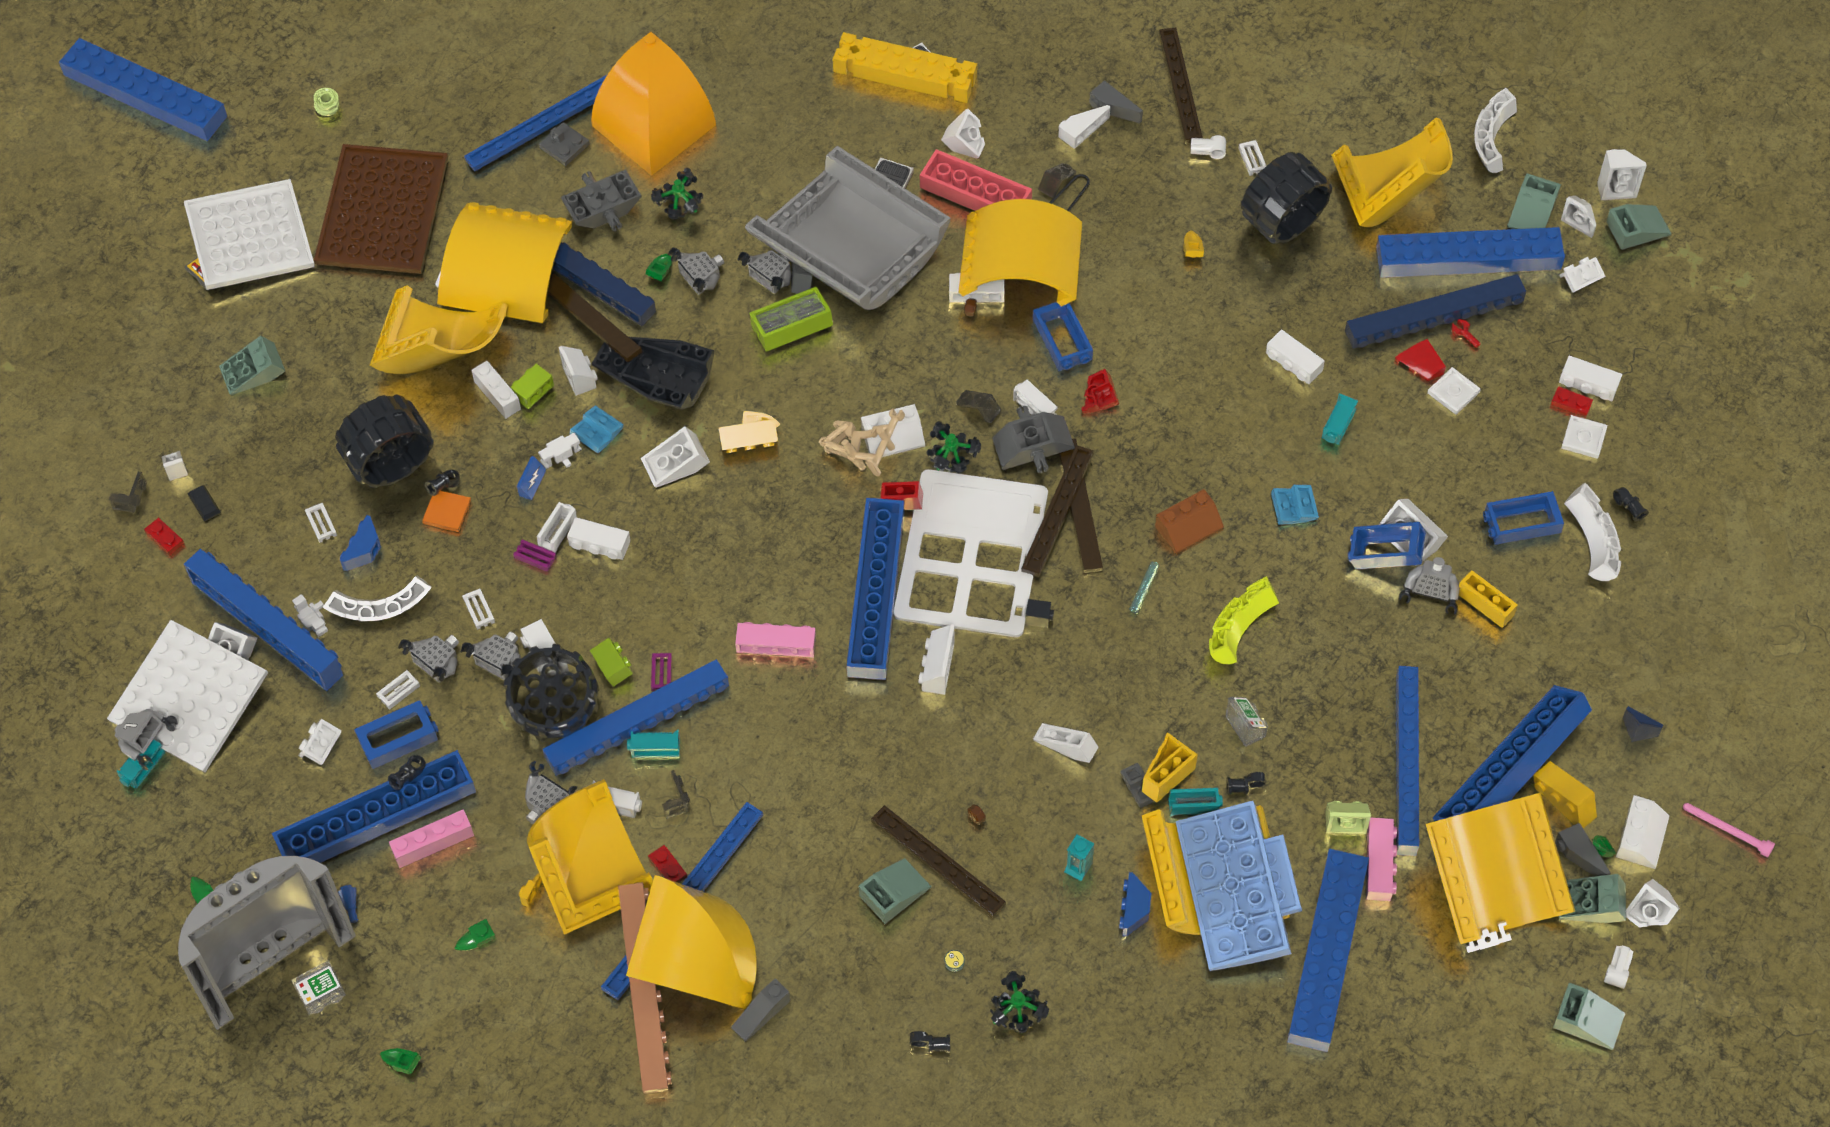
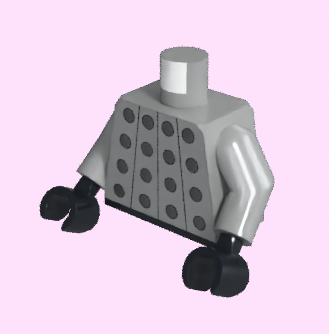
M673 247L670 249L668 255L672 256L671 261H678L679 273L698 295L705 290H713L720 278L718 267L724 264V260L720 255L711 259L706 252L682 253L677 248Z
M773 250L754 256L746 252H740L737 260L742 261L741 264L743 266L749 264V276L773 294L790 284L792 275L790 260L783 255H778Z
M1436 557L1433 561L1426 560L1422 566H1417L1409 572L1404 584L1405 590L1399 593V600H1401L1403 595H1407L1406 604L1409 603L1411 600L1410 590L1412 589V593L1447 602L1450 599V603L1446 606L1445 611L1448 614L1449 607L1452 606L1455 608L1454 615L1457 613L1458 605L1456 600L1459 597V582L1455 574L1452 573V567L1445 565L1444 559Z
M509 632L504 639L498 635H493L491 638L475 644L465 642L460 650L461 653L466 652V657L468 658L471 657V654H474L473 657L477 666L503 680L510 677L513 670L512 662L515 658L521 659L518 647L515 645L518 637L512 632Z
M450 635L445 641L438 636L410 642L406 639L400 641L398 648H404L402 653L407 655L411 652L413 662L437 682H443L444 678L455 674L458 661L454 648L459 644V641L453 635Z
M145 709L139 713H130L123 723L115 728V737L119 740L118 745L121 751L132 760H138L143 770H148L144 763L149 761L153 764L149 756H141L140 754H144L163 723L166 724L167 730L175 731V727L171 723L178 725L176 717H164L163 714L151 709Z
M536 761L531 762L529 765L532 773L529 774L525 792L527 807L531 810L526 819L532 824L550 807L573 794L577 789V786H571L567 791L543 774L539 776L538 773L543 771L544 765L540 764L538 770H536Z

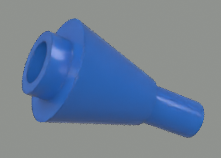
M352 885L342 886L338 894L345 910L348 912L350 923L358 922L355 910L357 888L352 887Z

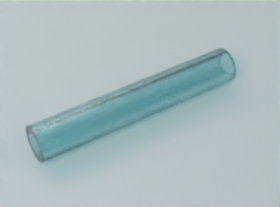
M1152 561L1129 608L1132 613L1137 614L1159 568V564Z

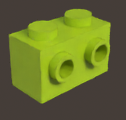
M535 364L532 368L527 369L519 380L514 381L510 388L518 396L519 403L530 409L554 386V382L550 373L538 364Z
M607 638L592 648L590 652L606 679L614 687L633 674L629 668L632 664L626 656H622L621 652L623 649L617 641L614 643L610 638Z

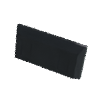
M205 485L187 493L204 522L221 514Z

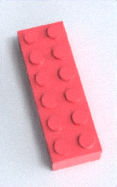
M937 149L920 173L921 189L974 211L1004 200H1032L1031 188Z

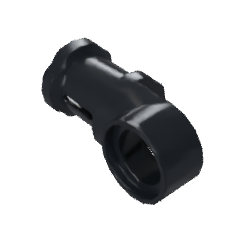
M456 470L441 472L433 480L425 482V488L430 495L435 496L443 488L458 486L460 484V474ZM454 477V478H456V479H454V480H449L448 478Z
M1620 487L1613 491L1615 502L1619 506L1623 505L1625 509H1628L1633 515L1634 521H1640L1648 515L1649 511L1641 505L1639 497H1632L1625 487Z
M412 755L407 763L399 768L398 772L388 776L390 786L395 790H400L406 782L413 781L423 772L426 766L424 758L419 755ZM411 763H418L420 765V768L413 767Z
M1253 772L1238 779L1226 778L1228 795L1238 792L1248 794L1249 788H1260L1266 785L1265 773Z
M914 1031L910 1033V1045L914 1047H929V1053H933V1051H946L950 1053V1035H946V1037H933V1035H928L927 1032Z

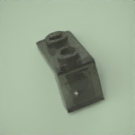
M1065 163L1050 168L1044 172L1038 190L1053 198L1056 196L1061 182L1074 176L1076 171Z
M965 390L956 401L958 406L978 409L985 422L992 423L1001 411L993 395L988 393Z
M138 471L129 496L122 493L110 494L109 502L112 509L135 513L136 507L141 502V493L147 485V480L142 472Z
M674 770L670 771L679 798L669 799L666 803L662 804L666 819L688 812V804L691 803L688 793H683L681 787L684 784L681 776H676Z

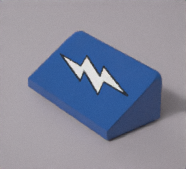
M534 456L530 458L517 484L519 496L530 500L533 499L546 472L545 467Z

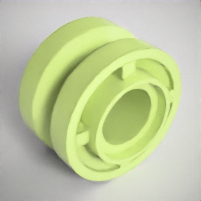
M321 88L315 92L314 108L318 114L331 116L338 111L339 97L335 90Z

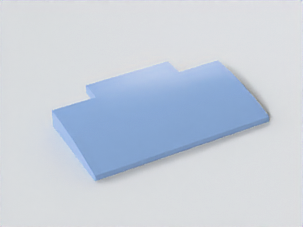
M1254 801L1175 821L1209 970L1231 968L1292 954L1283 916L1301 912L1302 907L1283 835L1264 839Z

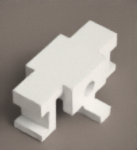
M573 433L565 438L562 435L547 443V448L538 452L541 457L540 461L545 469L552 466V457H554L556 463L562 461L566 468L570 467L571 463L568 457L573 455L572 450L575 453L582 450L579 446L580 440Z
M302 594L292 600L295 604L294 608L299 613L297 615L298 619L308 631L313 630L318 637L328 632L324 617L319 611L324 606L322 601L315 605L310 603L308 606Z
M1506 921L1497 923L1501 937L1497 936L1496 931L1489 933L1487 927L1481 929L1482 939L1477 940L1478 944L1474 945L1473 941H1471L1468 945H1465L1467 952L1485 949L1512 940L1510 933H1505L1503 926L1507 925Z

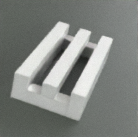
M1256 140L1239 144V151L1249 176H1252L1253 173L1258 174L1266 167V163ZM1250 146H1252L1255 151L1260 167H1258L1256 163L1255 157L1252 153ZM1245 148H1246V150H1247V152H1248V155H1249V157H1250V160H1251L1252 165H1253L1254 168H1252V166H1251V163H1250V161H1249V158H1248V156H1247V153H1246V151H1245Z
M323 503L305 509L319 543L323 542L325 538L326 540L330 539V536H337ZM321 509L331 531L327 532L317 510ZM312 512H314L324 534L320 535L312 518Z
M481 589L462 596L477 630L481 629L480 627L483 625L484 627L488 626V623H495ZM475 596H479L489 618L485 619ZM469 598L472 599L481 621L479 622L470 605Z
M406 670L377 692L376 695L390 710L420 687V684ZM407 678H409V680L406 681L404 684H402L401 686H398V685L401 684L403 681H405ZM394 689V691L391 694H389L387 697H384L386 694H388L390 691Z

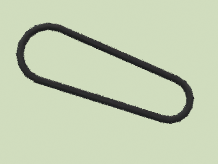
M1084 174L1074 176L1049 203L1052 204L1077 177H1085L1087 184L1067 209V211H1070L1089 186V177Z

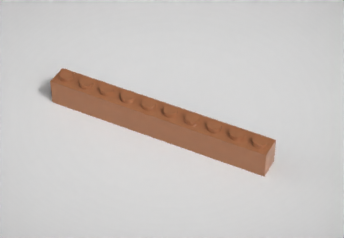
M643 882L618 886L628 967L645 911L646 900L649 897L648 888H644ZM629 977L643 1093L668 1091V1085L672 1084L671 1072L666 1071V1064H669L668 1051H664L663 1043H667L666 1031L661 1030V1023L664 1022L663 1010H659L658 1002H662L661 990H657L654 983Z

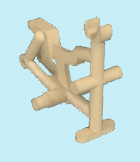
M891 409L889 412L891 417L889 424L874 426L871 430L856 431V427L852 422L837 420L833 423L836 429L827 437H822L819 440V444L824 447L826 453H834L852 461L860 471L865 470L866 465L863 460H866L865 463L875 476H880L881 471L878 465L886 447L889 451L895 449V445L890 438L897 422L904 419L905 413L900 410L897 414L894 409ZM877 435L882 439L875 454L859 452L861 439L875 438Z

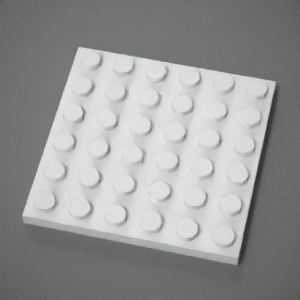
M291 179L184 201L206 290L315 267Z
M170 620L107 719L119 725L123 723L130 713H139L145 709L161 713L164 717H176L178 725L171 723L174 725L175 731L167 730L166 724L163 723L154 740L161 743V749L205 773L267 676L268 671Z

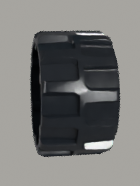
M1288 152L1268 164L1247 187L1240 204L1243 210L1242 214L1271 243H1287L1305 232L1318 219L1329 202L1332 185L1329 179L1303 154Z
M397 394L394 396H378L376 399L362 403L343 419L342 425L335 434V439L338 442L336 449L355 479L362 485L368 484L371 488L385 485L390 486L412 475L416 469L426 462L434 444L431 430L413 403Z
M552 644V648L539 649L537 646L531 647V652L523 658H515L512 662L513 670L510 677L504 679L503 686L506 690L505 705L522 731H527L534 735L537 740L545 741L547 738H558L561 740L586 727V723L592 713L596 714L599 708L597 704L599 685L592 669L585 662L581 654L577 651H567L560 644ZM558 662L574 666L577 673L564 672L561 674L557 667ZM546 664L542 668V675H528L536 667ZM555 670L556 675L554 677L548 678L546 676L548 671ZM566 679L574 680L571 686H564ZM580 680L587 684L584 701L578 700L573 693L577 690L578 681ZM532 681H539L538 687L530 688ZM520 686H526L528 692L531 693L526 697L524 706L517 702ZM551 689L557 690L555 696H553V697H548V696H547V692H548L549 690H551ZM573 698L574 702L572 705L566 706L564 705L565 700ZM533 700H539L540 703L537 707H530V703ZM550 709H557L556 715L552 717L547 715ZM578 710L569 719L556 724L562 718V711L570 713ZM542 712L546 719V725L528 720L527 713L539 714Z

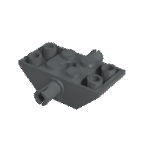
M625 169L597 182L591 172H587L589 177L584 173L581 178L586 186L561 197L576 225L597 228L609 223L612 231H617L615 226L618 230L622 228V223L618 218L629 213L641 198V194Z
M1020 406L1017 408L1020 419L1008 422L992 438L1002 470L1034 461L1038 473H1043L1041 466H1043L1044 472H1046L1049 467L1045 457L1075 448L1064 416L1047 412L1030 416L1028 407L1023 406V413Z

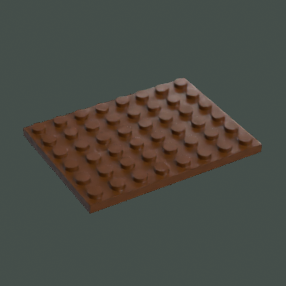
M343 144L314 263L317 265L422 274L447 166L448 153Z

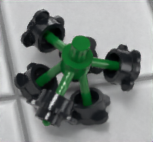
M685 168L682 172L679 171L677 173L678 179L674 181L673 185L669 183L664 184V192L661 188H654L652 190L651 200L658 207L666 202V200L674 202V204H670L668 208L664 209V212L671 219L685 217L687 213H696L700 208L699 205L702 203L701 199L704 197L702 193H697L695 190L689 192L685 190L684 186L688 187L692 182H697V177L694 176L690 168ZM681 197L685 200V205L683 206L685 209L684 213L682 212V206L678 205L679 198Z
M941 421L935 423L933 431L930 432V436L932 438L936 437L938 440H945V445L943 447L934 445L932 449L927 450L926 453L930 457V461L934 463L933 467L937 471L947 469L950 472H964L967 470V465L970 464V461L968 459L965 460L963 456H958V453L965 450L967 454L973 455L975 458L981 450L980 440L974 437L967 442L966 434L960 433L957 436L953 433L950 434V425L948 423L942 424ZM949 452H953L952 467L949 468L950 461L947 460Z
M1011 971L1006 978L1001 980V984L1006 985L1009 991H1014V994L1010 997L1008 993L1003 992L1000 996L995 995L991 998V1002L996 1008L995 1011L990 1010L993 1014L991 1019L993 1024H996L998 1027L1003 1025L1007 1028L1006 1023L1010 1019L1006 1014L1015 1008L1017 1009V1014L1012 1017V1023L1008 1024L1009 1029L1025 1033L1027 1028L1033 1025V1021L1029 1020L1026 1014H1022V1009H1032V1016L1037 1018L1036 1022L1039 1023L1041 1019H1045L1049 1014L1048 1001L1045 1000L1043 1003L1038 1001L1040 996L1038 989L1018 991L1022 988V982L1026 978L1024 975H1019L1016 971Z

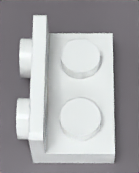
M1586 257L1578 261L1580 265L1574 267L1572 264L1564 268V273L1559 275L1560 278L1565 277L1572 293L1606 277L1596 257L1593 259Z
M323 719L317 724L315 722L312 724L308 731L310 733L308 740L304 739L298 748L301 750L298 756L301 758L306 756L320 765L324 763L341 733L340 729Z

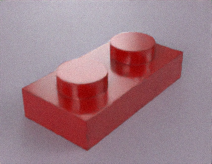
M1558 386L1551 405L1586 418L1594 399Z
M159 517L144 529L145 533L169 555L185 544L183 539Z
M665 845L648 855V859L663 878L680 883L688 877L687 873Z

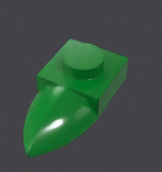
M663 254L656 257L647 267L645 275L662 281L669 273L672 264L671 256Z
M1596 835L1592 839L1593 846L1600 856L1611 858L1616 854L1607 837Z
M192 876L190 882L191 893L198 904L214 890L203 879Z
M487 919L468 928L469 931L462 935L454 948L455 950H472L495 939L496 936Z
M400 1048L388 1049L380 1053L383 1061L392 1066L395 1071L412 1074L421 1059L417 1052Z

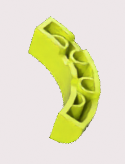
M1267 576L1246 588L1247 592L1239 598L1234 597L1216 619L1213 625L1214 632L1212 638L1209 639L1210 655L1215 661L1221 664L1236 663L1237 646L1245 630L1261 614L1279 604L1277 595Z

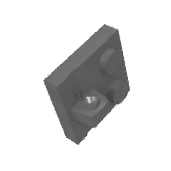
M564 122L557 128L554 127L550 134L539 143L540 149L564 166H567L590 145L587 138Z

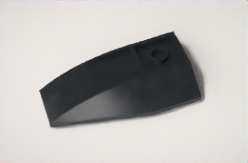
M629 337L642 349V353L631 361L627 362L604 342L591 363L595 368L648 400L682 410L694 406L710 378L714 350L682 340Z

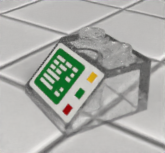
M1247 697L1228 698L1225 717L1245 747L1265 738L1268 725L1265 719L1259 716L1256 705L1253 702L1251 703Z
M329 960L291 980L309 1015L321 1012L327 1005L337 1003L346 996Z

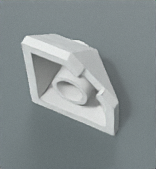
M965 109L947 127L941 141L953 152L976 159L979 158L985 146L984 137L981 138L979 127H981L980 120L969 109Z
M1569 196L1566 199L1561 221L1592 238L1596 229V221L1591 204L1577 196Z
M1652 879L1645 883L1628 906L1626 917L1638 927L1667 925L1680 908L1670 892Z

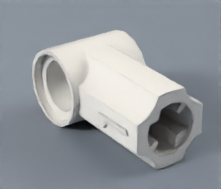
M1215 135L1211 139L1191 138V154L1210 155L1213 159H1222L1226 155V138L1220 135Z
M1623 945L1616 946L1611 965L1608 966L1604 978L1605 983L1624 989L1634 952L1629 947Z

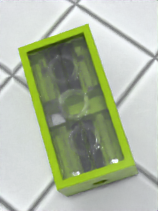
M817 287L749 313L752 329L766 352L833 326L831 310Z

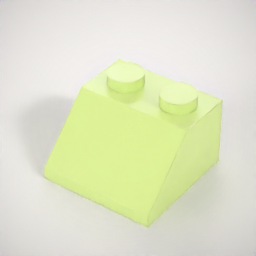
M1333 801L1327 803L1325 810L1326 833L1366 834L1371 818L1368 804L1359 801L1351 803Z

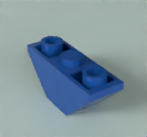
M366 515L365 519L359 523L358 531L355 536L350 538L348 548L340 556V562L345 571L372 563L381 548L378 535L369 515Z
M1129 872L1128 879H1124L1123 891L1127 892V897L1122 898L1121 910H1125V916H1120L1119 929H1123L1122 936L1125 937L1149 920L1152 893L1132 872Z

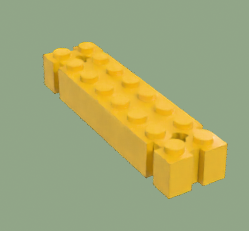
M843 32L839 41V48L836 49L833 57V72L845 75L848 72H852L853 77L942 98H948V95L954 96L955 101L968 103L971 87H974L977 79V63L965 60L963 63H958L957 58L866 37L860 40L857 39V35Z

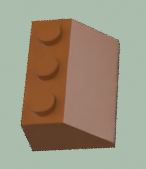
M1205 489L1156 514L1155 527L1175 554L1224 529L1217 507Z

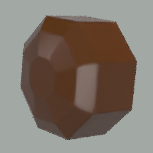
M968 298L964 305L966 316L973 317L975 315L976 299Z
M973 804L967 809L969 818L975 824L980 825L986 820V815L978 805Z

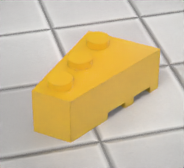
M1167 732L1157 755L1144 775L1142 792L1157 803L1170 792V789L1177 786L1195 770L1198 754Z
M1549 761L1533 775L1535 789L1573 825L1580 823L1582 828H1585L1597 818L1595 792L1553 762Z

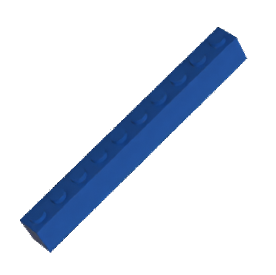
M716 659L543 748L544 757L555 776L564 774L570 768L584 764L589 758L595 755L599 756L605 750L620 745L624 740L631 737V731H633V734H636L647 728H653L664 719H670L676 713L688 710L693 704L707 700L709 696L716 692L724 691L729 686L728 676Z
M1398 666L1396 674L1397 855L1416 856L1419 849L1418 667Z

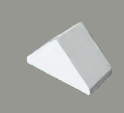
M180 451L162 456L163 465L170 481L188 475Z

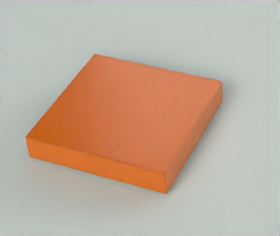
M439 491L437 495L431 497L422 520L423 524L459 532L470 506L471 497Z

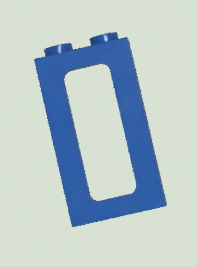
M1055 302L1033 310V321L1058 372L1071 369L1079 364H1086L1093 360V348L1070 303L1061 307ZM1061 318L1078 352L1062 357L1046 322Z
M1553 491L1489 502L1486 505L1485 511H1483V519L1485 522H1488L1489 537L1493 538L1495 545L1558 534L1562 532L1564 526ZM1545 511L1550 522L1500 531L1496 519Z
M1420 522L1354 527L1353 534L1350 536L1351 550L1348 552V560L1355 569L1421 565L1426 531ZM1410 541L1408 552L1365 555L1368 544Z
M419 700L354 729L372 769L438 740L436 733L439 730L435 721L430 722L429 717L431 714L427 705L423 706ZM416 715L419 716L423 724L422 728L378 748L371 747L367 737Z

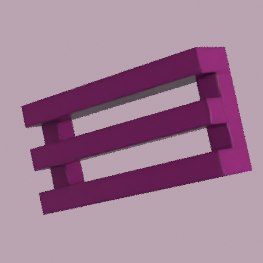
M522 539L520 546L518 545L517 551L513 553L514 558L548 572L557 557L556 553ZM521 552H523V553H525V554H528V555L532 556L533 558L543 560V561L547 562V564L542 563V562H540V561H538V560H535V559H533V558H530V557H528V556H525V555L521 554Z
M652 653V692L667 685L664 684V658H667V684L671 683L672 653ZM660 658L659 684H656V659Z

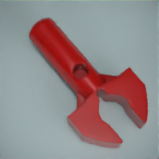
M1458 319L1457 325L1462 329L1457 328L1452 323L1451 332L1455 338L1463 336L1475 348L1480 346L1481 343L1468 331L1470 324L1466 320Z

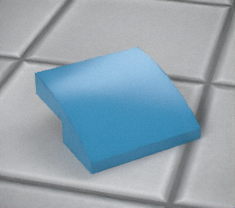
M595 405L583 414V420L570 429V435L575 433L580 442L596 453H599L618 435L624 424Z
M1293 485L1291 489L1273 488L1271 491L1278 525L1309 522L1319 518L1311 485Z

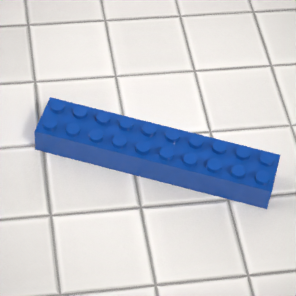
M81 38L74 43L59 61L64 76L205 141L211 138L227 118L223 103Z
M1560 227L1378 235L1376 245L1380 278L1561 270L1565 259Z
M866 498L847 658V677L886 680L904 521V500Z
M199 549L184 563L192 584L323 689L328 691L343 676L342 665L338 662L339 657L333 650L330 649L328 651L318 638L313 639L307 629L298 627L292 617L289 616L287 618L278 606L275 605L273 607L269 604V600L264 595L259 596L250 584H244L238 574L229 572L228 567L222 562L219 564L210 552L205 553L202 549Z
M1554 685L1434 815V822L1510 801L1592 711L1584 693Z
M458 750L427 763L423 772L413 781L406 782L400 790L393 789L389 781L273 832L272 835L282 856L306 857L321 863L475 793L476 790L471 776Z
M1329 849L1287 1043L1324 1052L1329 1050L1369 857Z

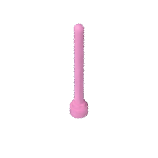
M1689 803L1683 804L1685 811L1757 847L1758 851L1761 852L1760 854L1767 858L1775 846V843L1770 840L1761 841Z

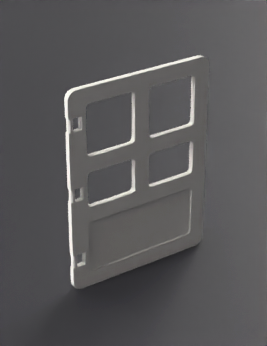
M929 469L924 470L920 478V485L923 490L922 509L914 510L894 607V617L900 621L941 627L955 625V629L1020 637L1024 632L1027 604L1033 581V575L1021 572V568L1044 518L1048 497L1047 488L1041 485ZM1034 506L1041 507L1040 514L1033 513ZM928 534L965 540L962 562L951 563L920 558L919 553L923 535ZM990 543L1021 548L1022 554L1019 570L1013 572L976 566L979 544ZM917 572L958 578L951 613L909 607L914 578ZM974 580L1015 587L1009 621L1005 622L966 615L971 585ZM1016 608H1023L1021 616L1015 615Z

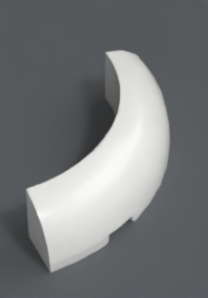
M1507 88L1501 90L1490 99L1489 104L1480 112L1475 125L1477 152L1484 166L1492 173L1503 170L1502 156L1494 144L1496 134L1501 125L1517 112L1516 98Z
M1583 483L1568 497L1564 504L1578 520L1586 535L1591 553V566L1588 575L1599 581H1610L1618 576L1621 567L1618 552L1621 551L1619 538L1609 513H1605L1598 504L1600 499L1586 483Z
M417 575L398 593L375 600L357 599L335 590L323 608L344 618L359 621L382 620L410 609L427 594L431 586Z

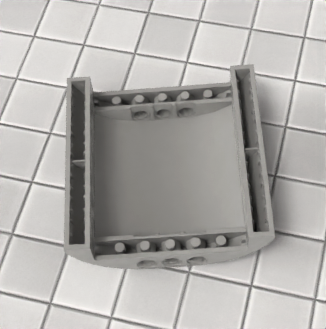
M836 146L826 155L825 170L767 221L756 215L745 225V229L750 235L857 305L871 310L887 302L924 267L940 244L951 218L839 146Z
M279 856L266 859L244 871L236 873L231 880L218 885L214 891L204 897L193 908L182 927L178 944V956L180 965L214 1027L218 1030L234 1019L224 999L229 994L325 930L338 947H341L356 937L328 868L318 861L306 857ZM286 936L284 940L278 941L280 937ZM263 948H269L264 953L260 952ZM251 959L250 963L243 964L245 960Z

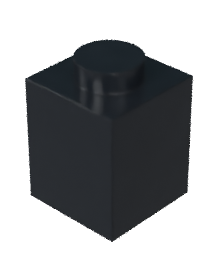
M1028 599L1025 625L1048 628L1049 621H1053L1054 618L1051 602Z

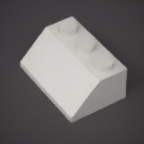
M1625 149L1606 151L1597 182L1601 200L1637 198L1647 166L1646 162Z
M915 404L894 409L897 414L902 410L905 413V417L902 421L897 422L890 438L895 445V449L889 451L886 447L882 457L925 447L921 422ZM890 410L861 417V430H871L874 426L889 424L891 420L889 416ZM879 435L875 438L865 439L869 453H876L882 440Z
M1398 499L1379 525L1420 522L1426 531L1423 562L1439 549L1448 536L1409 499ZM1410 541L1391 542L1400 552L1409 551Z
M948 625L931 631L930 638L926 639L925 649L928 652L927 655H923L922 666L925 668L924 672H920L919 684H922L923 692L945 695L955 644V625Z
M1634 795L1629 805L1616 858L1656 869L1670 815L1654 801Z

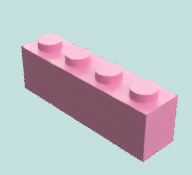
M738 623L735 643L736 652L814 657L816 631L815 628L810 626L795 627L788 624L779 626L769 623Z
M463 809L389 841L399 868H402L473 837L474 834Z
M1370 818L1367 829V857H1369L1366 870V900L1391 901L1392 894H1396L1397 883L1393 882V876H1396L1397 864L1393 863V857L1397 855V845H1393V839L1397 838V827H1394V819Z

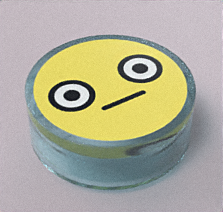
M958 950L947 952L944 957L945 967L953 972L961 970L965 964L963 953Z

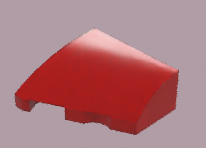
M1428 339L1411 346L1395 357L1397 363H1404L1409 367L1410 371L1418 373L1426 381L1433 380L1445 373L1446 366Z
M1106 369L1088 376V388L1084 394L1086 401L1084 407L1081 408L1083 414L1098 412L1119 405L1111 375Z

